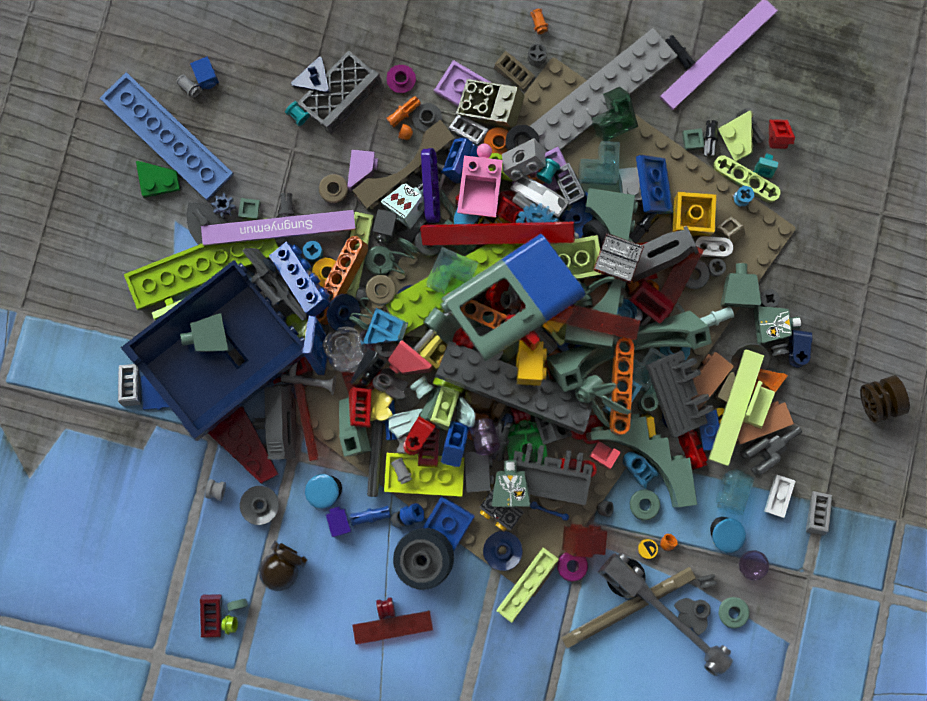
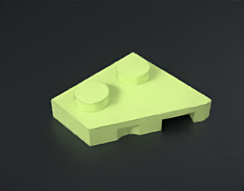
M748 111L718 128L733 160L736 162L753 153L752 111Z

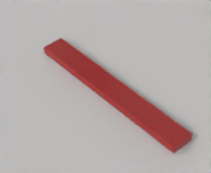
M574 222L422 225L420 227L422 245L525 244L539 234H542L549 243L575 242Z

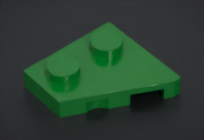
M136 161L143 198L181 191L178 173L175 170Z

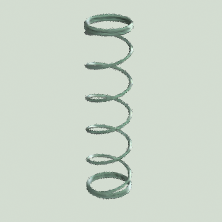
M398 238L397 242L409 255L400 252H390V260L401 271L389 267L379 268L380 274L383 275L381 272L382 268L405 274L393 261L390 254L396 253L415 259L407 250L418 253L419 249L409 241ZM365 297L361 298V304L373 316V313L362 302V299H369ZM352 313L349 319L361 328L368 330L369 325L353 315H360L370 319L372 317L360 313Z

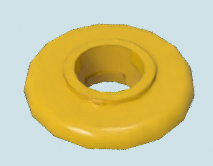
M332 258L319 259L312 268V273H315L320 279L319 284L321 287L324 286L327 278L322 276V269L329 267L332 270L336 262Z

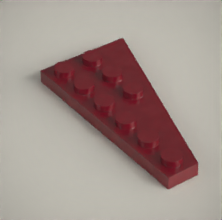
M243 406L208 433L261 484L279 475L272 460H268V452Z

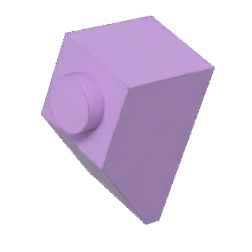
M351 151L347 186L349 191L354 190L367 178H371L374 170H377L378 158H375L374 152Z

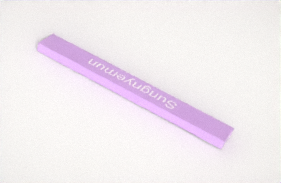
M354 210L201 226L203 246L356 230Z

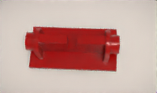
M693 429L678 436L679 444L686 458L691 460L692 470L707 465L706 461L708 459L703 448L696 449V446L701 444L697 432H694Z

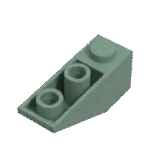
M349 397L339 400V438L344 457L357 456L371 451L366 428L350 426ZM355 417V421L364 422L363 418Z

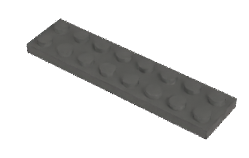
M449 341L436 373V378L581 435L584 434L592 411V401L589 403L581 402L577 399L575 390L572 389L564 392L558 383L548 379H542L541 386L517 384V367L495 358L485 361L479 352L464 346H456V343Z

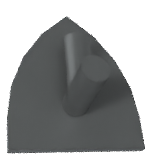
M189 202L186 213L187 225L190 234L198 245L203 243L201 226L229 223L225 217H221L220 212L215 215L213 212L215 209L211 206Z

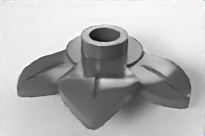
M390 368L382 369L380 374L373 379L374 387L381 392H386L392 398L404 399L406 395L403 391L407 387L408 382L394 377L395 373Z
M683 598L674 604V607L681 612L678 618L687 627H693L697 635L706 630L708 626L707 617L711 612L710 605L706 601H693L690 598ZM698 606L703 607L702 613L697 612Z

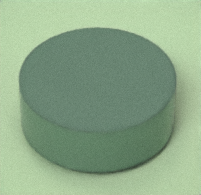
M246 599L229 602L227 607L228 611H234L248 607Z

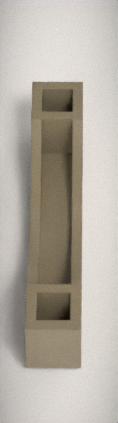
M439 120L423 133L418 152L405 168L387 177L367 178L351 191L365 209L368 207L373 209L380 203L378 200L383 195L387 197L395 191L393 187L399 183L401 186L409 179L407 176L412 171L416 174L422 169L421 152L423 149L434 148L436 152L441 148L445 150L452 145L451 140L454 136L444 123Z

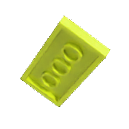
M387 453L384 492L462 497L465 457H462L460 467L442 464V456H438L437 467L418 466L419 454ZM423 456V457H422V458L434 459V457H432V456ZM399 458L403 459L408 472L412 474V480L405 484L397 481L399 478L391 465L393 461Z

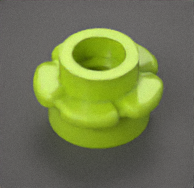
M227 615L222 620L221 627L227 635L237 631V617Z

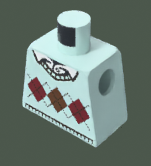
M420 182L414 189L407 184H402L381 201L386 211L397 213L398 221L410 229L425 211L423 183Z

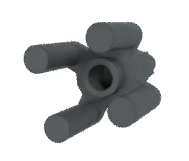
M797 426L781 438L775 434L769 439H759L740 452V455L743 459L747 457L750 459L759 452L764 460L751 468V471L754 475L758 473L761 475L781 461L780 455L788 450L786 443L801 434L802 430Z

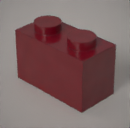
M644 279L631 293L630 297L631 302L659 324L673 310L674 303Z

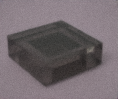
M409 386L403 390L406 395L404 399L394 398L404 412L410 411L421 402Z

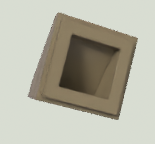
M732 216L717 226L723 237L729 239L732 244L745 235L744 226Z

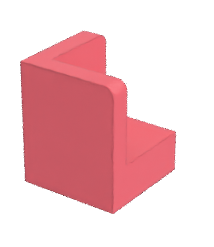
M599 441L589 458L609 470L621 452L615 448L611 449Z

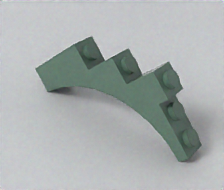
M639 414L631 415L630 429L623 435H614L610 429L603 430V427L591 428L592 432L586 433L587 441L604 440L616 442L633 449L645 457L663 478L669 491L672 507L697 505L690 458H683V455L671 456L668 437L662 438L660 434L650 437L649 440L646 417H639ZM623 422L622 424L615 425L618 431L624 430Z

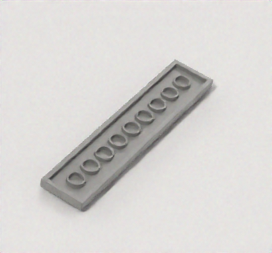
M654 28L530 125L537 132L540 145L545 149V153L556 147L562 150L677 57L676 53ZM524 135L518 136L515 140V145L519 146L529 141V138Z

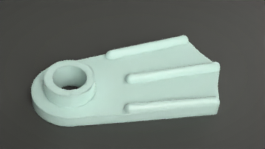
M458 397V404L455 406L457 409L456 420L468 427H473L475 422L474 410L463 397Z
M423 409L392 415L388 418L389 430L397 438L409 434Z

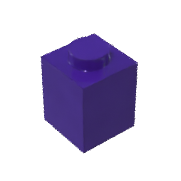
M340 506L329 509L330 513L325 516L331 536L336 537L352 532L346 509L341 510Z

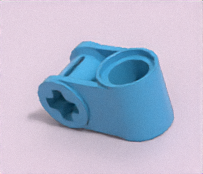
M628 452L624 455V466L642 487L646 488L647 484L659 475L645 458L637 453ZM637 459L635 465L632 466L633 461Z

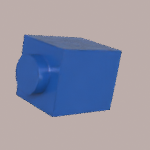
M208 56L190 63L201 89H210L219 83Z

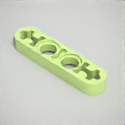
M719 156L714 161L713 169L740 187H751L750 181L753 179L757 180L760 185L759 188L752 189L754 195L763 201L773 203L780 197L779 187L729 157ZM722 161L725 162V167H723V169L719 168V163H721ZM731 166H733L734 168H733V169L730 171V173L728 174V173H727L728 170H729L728 168H730ZM735 170L742 171V179L734 177ZM765 185L764 191L762 193L759 192ZM770 190H773V191H774V192H773V195H774V196H772L771 198L768 197V195H769L768 192H769Z

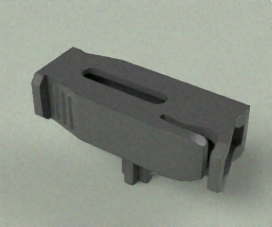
M687 226L683 227L684 230L667 233L641 245L643 248L631 278L633 283L681 262L693 252L695 254L699 253Z
M277 384L264 388L265 418H255L253 426H255L256 430L265 429L268 460L296 458V403L291 391L293 384Z

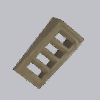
M507 51L501 55L494 65V69L523 91L535 77L533 73ZM508 61L507 65L503 67V63ZM513 65V70L509 72V68ZM518 70H520L521 72L518 74V76L514 77V74ZM525 74L527 77L521 83L519 80Z

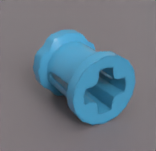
M749 186L740 187L733 196L734 203L739 207L748 205L754 198L753 189Z

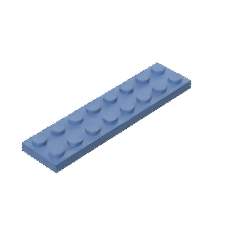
M127 72L100 97L104 104L207 201L234 175Z

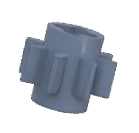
M223 193L222 197L215 196V203H211L213 207H216L213 211L215 215L220 212L222 218L228 214L232 216V209H236V206L231 204L234 199L232 197L227 199L225 193ZM224 203L227 207L223 208L221 204Z

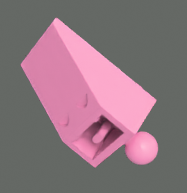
M484 143L478 146L477 155L479 157L464 156L457 213L496 218L503 160L489 159L492 154V148L488 144ZM469 165H470V166H476V168H475V169H471V168L469 167ZM488 168H495V171H490Z

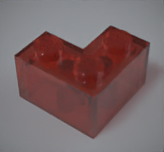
M571 523V526H564L562 550L574 557H593V554L605 555L607 531L601 529L600 525L591 524L588 528L582 527V524Z

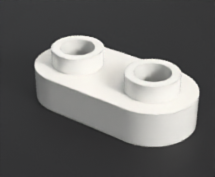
M702 236L695 242L699 251L697 254L703 257L725 258L733 251V244L727 238ZM704 244L706 246V250H702L700 248V245ZM719 246H724L725 251H720Z

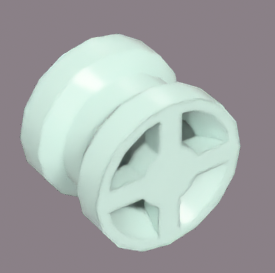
M423 376L413 383L410 389L417 393V398L420 400L430 393L434 387L427 382L426 376Z

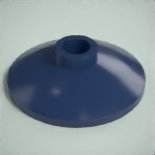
M340 294L330 302L327 310V320L334 330L346 332L356 325L349 319L352 313H360V306L356 298L349 294Z
M507 531L493 533L487 538L483 547V555L486 562L492 568L500 571L514 568L520 562L523 553L520 540L514 534ZM500 547L506 548V552L504 554L499 553Z

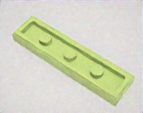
M543 547L496 611L512 623L559 559Z

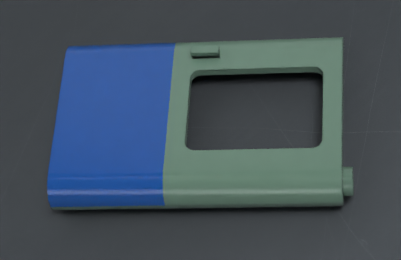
M539 234L442 297L440 305L446 314L450 312L483 359L487 361L586 296L580 283L546 238ZM506 279L523 301L526 308L485 336L480 337L461 312L460 307L500 280Z

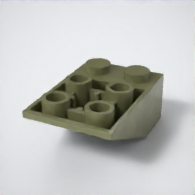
M467 79L456 114L493 127L511 130L516 126L525 95L518 87Z

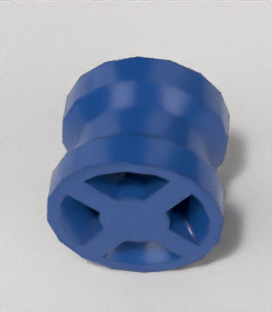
M418 503L401 508L400 518L403 524L409 526L414 524V522L423 521L424 511Z

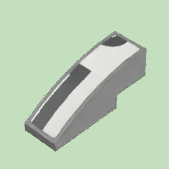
M527 176L516 180L510 188L511 191L516 194L520 193L537 206L542 203V208L544 209L549 206V212L555 211L554 218L559 219L569 204V201Z

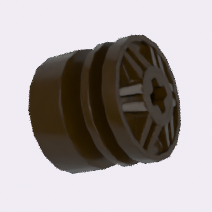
M894 375L881 379L879 383L876 381L871 382L870 384L862 385L860 388L863 408L873 423L888 420L890 416L898 417L909 413V396L899 377Z

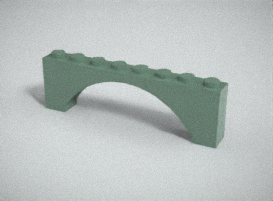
M589 188L585 212L590 213L601 222L609 235L632 243V239H629V233L634 231L635 220H632V214L636 213L638 202L634 201L635 195ZM614 275V280L606 295L594 308L575 320H568L564 343L611 350L612 345H616L618 333H614L615 325L619 326L621 314H617L618 307H622L624 295H620L621 288H625L626 279Z
M691 311L665 318L661 324L656 321L619 333L617 341L621 338L631 339L634 343V351L662 346L696 349L712 344L709 326ZM620 343L619 349L622 352H628L627 344ZM582 345L548 356L547 363L550 375L564 392L583 386L582 382L591 371L613 358L614 345H612L611 350Z

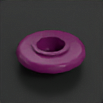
M401 64L389 70L386 80L391 90L397 93H405L413 88L416 77L410 67ZM399 74L407 77L402 83L396 81V77Z
M568 551L559 558L557 569L563 579L569 582H576L586 575L588 562L582 553ZM571 560L578 563V569L575 572L567 569V564Z

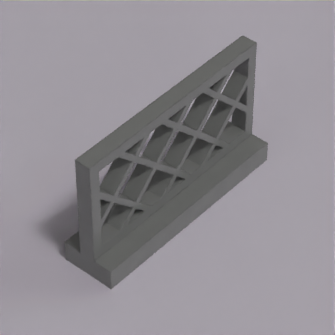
M350 51L326 73L329 86L328 94H319V91L309 90L298 102L299 106L320 123L329 134H332L382 83L380 75L375 70L372 71ZM351 58L354 61V67L344 68V63ZM357 71H366L368 73L364 79H357ZM344 72H354V79L345 80ZM335 73H341V80L332 81V76ZM345 84H354L355 88L351 92H345ZM332 85H341L342 92L332 93ZM332 97H342V102L339 105H332ZM319 98H329V106H319ZM309 99H316V107H307L305 103ZM329 110V115L322 120L319 117V111Z

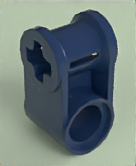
M791 330L792 336L789 337L790 353L788 361L792 367L800 368L810 361L813 335L812 332Z

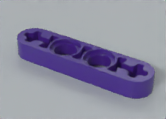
M427 148L421 152L425 218L428 223H438L441 213L437 155L434 148Z

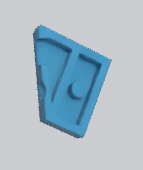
M376 308L363 343L377 344L401 341L408 323L382 309Z

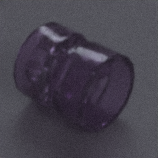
M477 420L474 422L473 427H469L478 455H488L499 450L501 444L498 435L495 434L496 429L493 420Z

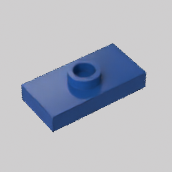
M717 409L705 414L708 423L699 426L703 451L712 450L719 429Z

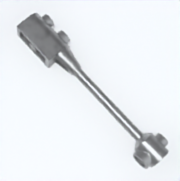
M622 553L611 555L598 571L602 577L626 598H632L636 595L648 604L653 605L705 653L704 661L706 664L704 668L709 673L717 676L724 673L731 666L733 660L729 657L731 651L723 645L720 648L718 646L709 647L656 598L642 578L644 572L640 568L634 566L632 569L627 564L629 558Z

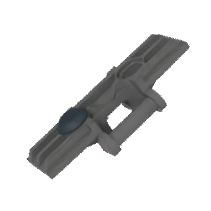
M244 248L242 252L255 266L258 273L251 281L253 284H257L271 300V305L277 307L279 304L284 303L302 321L308 320L310 315L304 312L289 286L279 274L275 264L271 260L266 259L258 248ZM273 284L278 289L277 294L270 289V285Z

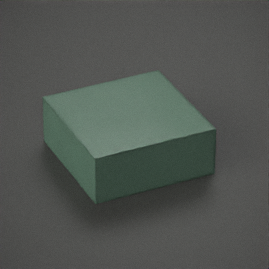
M702 129L684 130L682 132L685 150L704 148Z
M241 198L238 217L258 220L260 200Z

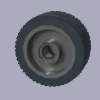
M419 528L406 534L398 542L393 555V565L400 580L407 586L420 590L434 588L441 584L450 574L454 564V551L451 543L441 532L430 528ZM422 555L426 557L427 561L422 559Z

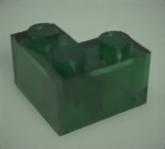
M617 87L603 94L608 111L591 118L596 135L606 142L639 127L630 95L622 87Z

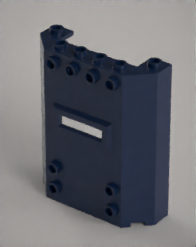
M235 260L121 347L196 441H199L305 356L303 354L305 339L302 336L298 338V333L293 326L288 327L285 324L286 318L280 311L276 313L272 308L271 300L268 297L264 298L260 293L262 290L258 285L252 284L246 275L248 270L242 263L237 264ZM221 313L225 336L245 362L238 366L226 351L196 352L194 344L182 346L180 334L192 332L191 323Z

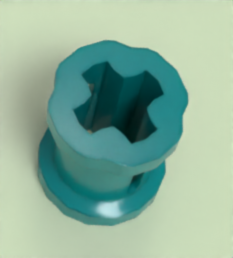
M294 101L286 108L285 113L290 115L298 126H301L308 120L310 114L302 110L298 106V102Z
M546 158V166L536 176L541 181L551 184L553 181L552 177L556 170L560 169V165L554 160Z

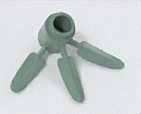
M614 276L596 280L589 286L578 281L584 289L586 296L573 304L575 309H578L579 312H584L592 308L593 300L590 293L600 285L612 282Z
M593 375L587 377L582 382L583 386L575 388L577 399L584 403L592 401V410L607 427H610V423L594 399L596 396L603 399V404L623 414L631 413L630 410L604 396L616 388L617 384L615 383L604 384L599 376Z

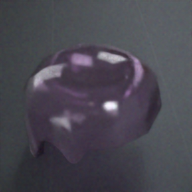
M747 551L740 558L739 570L747 579L752 581L760 580L768 573V558L760 551Z

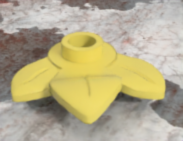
M376 388L372 390L370 421H385L393 415L388 407L394 398Z

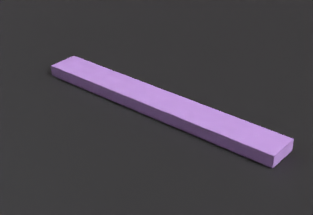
M761 0L660 96V99L673 111L778 10L767 0Z

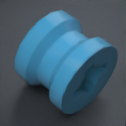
M309 241L304 245L303 253L308 261L317 262L322 258L323 250L318 242Z

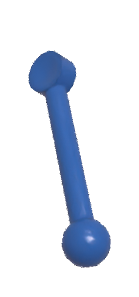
M537 502L530 504L531 509L545 511L561 517L564 521L569 519L567 513L561 514L556 511L547 510L538 505Z

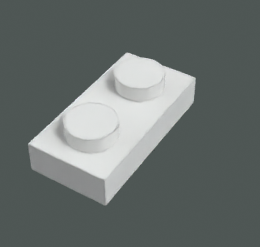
M775 475L764 512L781 518L785 517L795 480Z

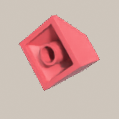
M402 340L388 359L389 368L396 374L399 372L403 375L430 373L433 370L432 365Z

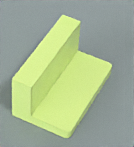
M758 381L743 419V422L758 428H762L775 394L774 391L761 387V381Z

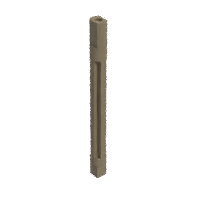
M688 567L650 589L656 598L660 599L695 580L696 577L691 568ZM635 596L572 630L569 634L561 637L566 648H569L649 604Z

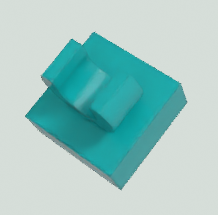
M766 153L765 158H759L754 168V173L772 179L777 170L778 162L773 161V155Z

